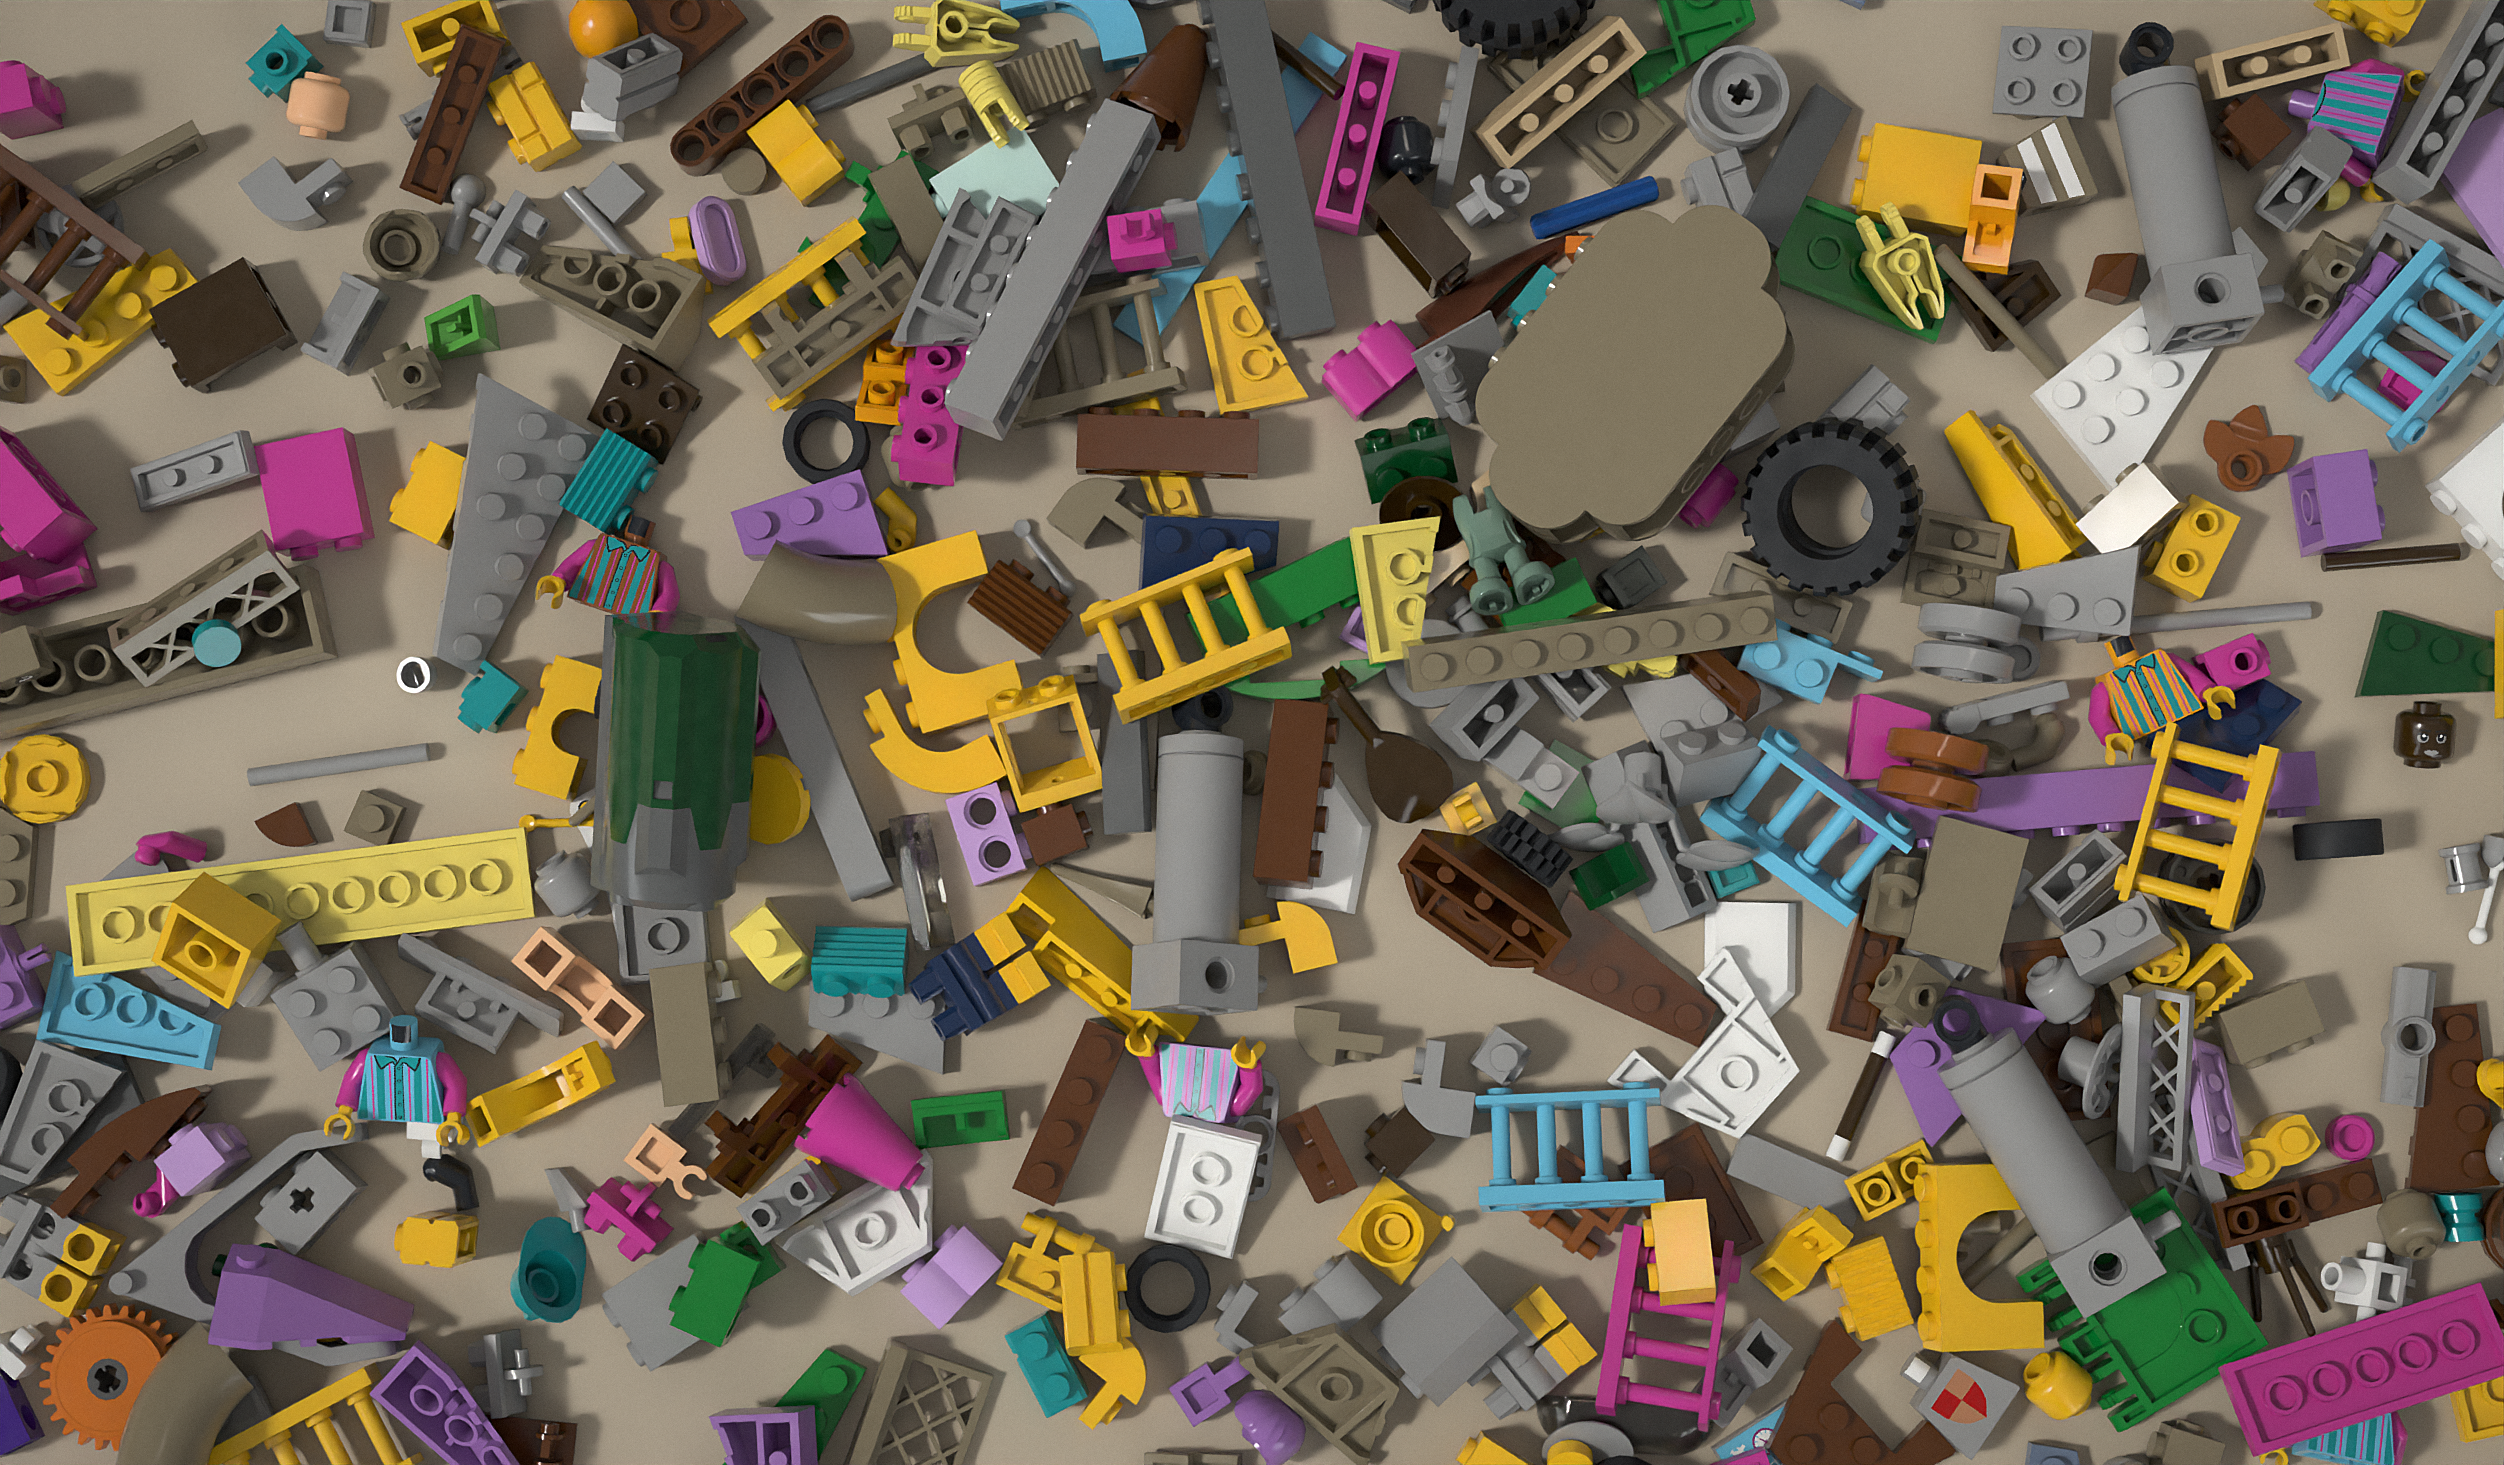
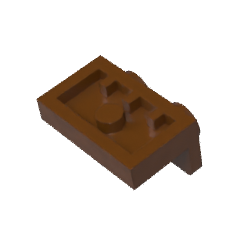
M1316 1103L1277 1123V1129L1316 1203H1322L1339 1193L1344 1195L1358 1187Z

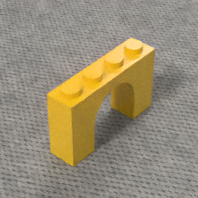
M976 530L875 559L883 565L889 574L896 594V626L887 643L895 641L900 658L893 660V665L900 686L908 684L912 702L905 703L913 729L920 727L922 734L928 737L988 719L986 700L994 698L997 693L1006 689H1025L1017 662L1014 659L969 673L951 674L932 667L925 660L918 646L917 626L919 618L929 602L949 590L983 581L990 572L980 536Z
M1992 1162L1918 1164V1174L1914 1179V1194L1917 1201H1919V1221L1915 1226V1239L1920 1248L1921 1267L1917 1270L1916 1284L1921 1294L1922 1313L1918 1317L1917 1327L1919 1336L1923 1341V1348L1939 1352L2045 1348L2043 1301L2027 1298L1981 1299L1966 1287L1958 1271L1956 1259L1957 1246L1963 1231L1972 1220L1990 1211L2022 1210Z

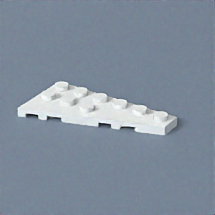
M2238 227L2232 232L2236 254L2252 253L2258 278L2269 260L2244 230ZM2141 305L2032 393L2030 397L2105 488L2111 492L2118 485L2115 479L2124 469L2133 463L2141 464L2214 346L2153 356Z

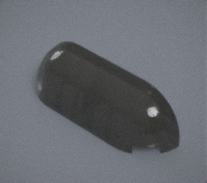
M1546 1394L1536 1401L1539 1422L1548 1436L1560 1427L1574 1422H1601L1622 1431L1632 1443L1634 1454L1685 1455L1704 1445L1716 1427V1423L1710 1419L1708 1432L1699 1431V1412L1627 1401L1626 1405L1618 1404L1616 1417L1597 1414L1595 1406L1597 1397Z

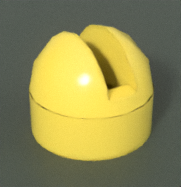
M2339 176L2337 181L2314 205L2316 210L2319 212L2333 211L2344 206L2350 198L2351 189L2348 182Z

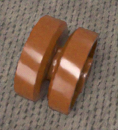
M1898 727L1889 729L1884 751L1892 759L1910 764L1911 767L1890 765L1881 769L1877 793L1928 809L1978 812L1982 788L1974 781L1956 776L1955 774L1976 775L1986 771L1990 748L1987 745L1956 736L1919 729Z

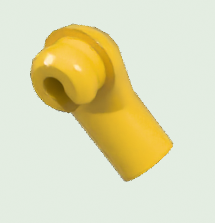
M888 486L873 503L889 517L887 546L894 553H899L912 549L915 545L917 515Z

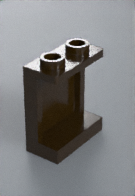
M244 257L148 309L155 321V324L151 325L155 338L164 349L170 348L177 361L172 364L176 376L184 387L191 386L203 394L211 390L210 382L276 346L284 351L298 343L258 268Z

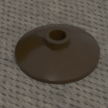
M1416 476L1405 479L1394 485L1383 497L1379 508L1380 524L1441 516L1433 551L1444 549L1462 536L1454 518L1453 499L1464 494L1453 483L1439 477ZM1420 505H1429L1425 508L1418 507Z

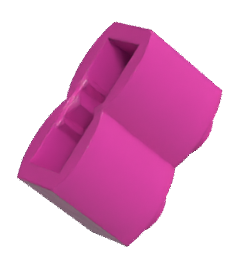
M1391 319L1382 326L1378 321L1369 325L1357 337L1360 344L1348 354L1342 349L1323 365L1326 372L1322 375L1321 382L1355 422L1366 416L1418 372L1411 353L1417 349Z

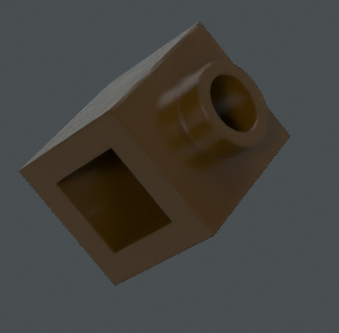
M1402 1105L1390 1118L1383 1112L1364 1131L1370 1137L1364 1142V1145L1370 1150L1364 1158L1383 1177L1390 1171L1398 1178L1436 1139Z

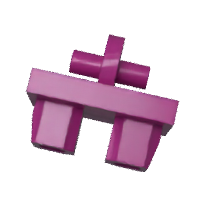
M610 1177L599 1189L594 1190L586 1200L591 1206L584 1218V1223L595 1232L604 1234L613 1224L626 1234L617 1245L619 1252L631 1262H635L646 1252L650 1253L674 1229L659 1216L663 1209L651 1200L658 1189L652 1182L648 1183L642 1190H639L629 1180L622 1186L613 1177Z

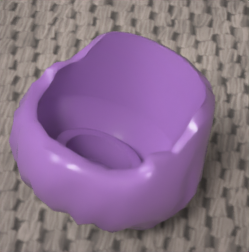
M1264 1389L1247 1392L1236 1402L1234 1412L1238 1421L1242 1423V1436L1260 1452L1267 1463L1266 1465H1283L1300 1450L1306 1433L1304 1421L1301 1416L1272 1391Z

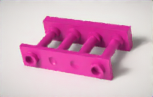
M1624 1224L1595 1404L1597 1414L1616 1417L1618 1404L1626 1405L1627 1401L1699 1412L1698 1430L1708 1432L1710 1419L1718 1420L1720 1414L1722 1392L1714 1391L1729 1285L1730 1283H1739L1742 1256L1734 1255V1241L1729 1240L1724 1242L1722 1258L1712 1256L1714 1276H1719L1715 1303L1703 1302L1660 1306L1659 1294L1644 1292L1643 1286H1636L1639 1268L1647 1269L1648 1263H1656L1654 1247H1645L1642 1227ZM1641 1310L1713 1321L1709 1348L1637 1337V1332L1629 1331L1632 1313L1640 1314ZM1634 1355L1705 1366L1702 1394L1630 1382V1377L1622 1376L1625 1358L1633 1359Z

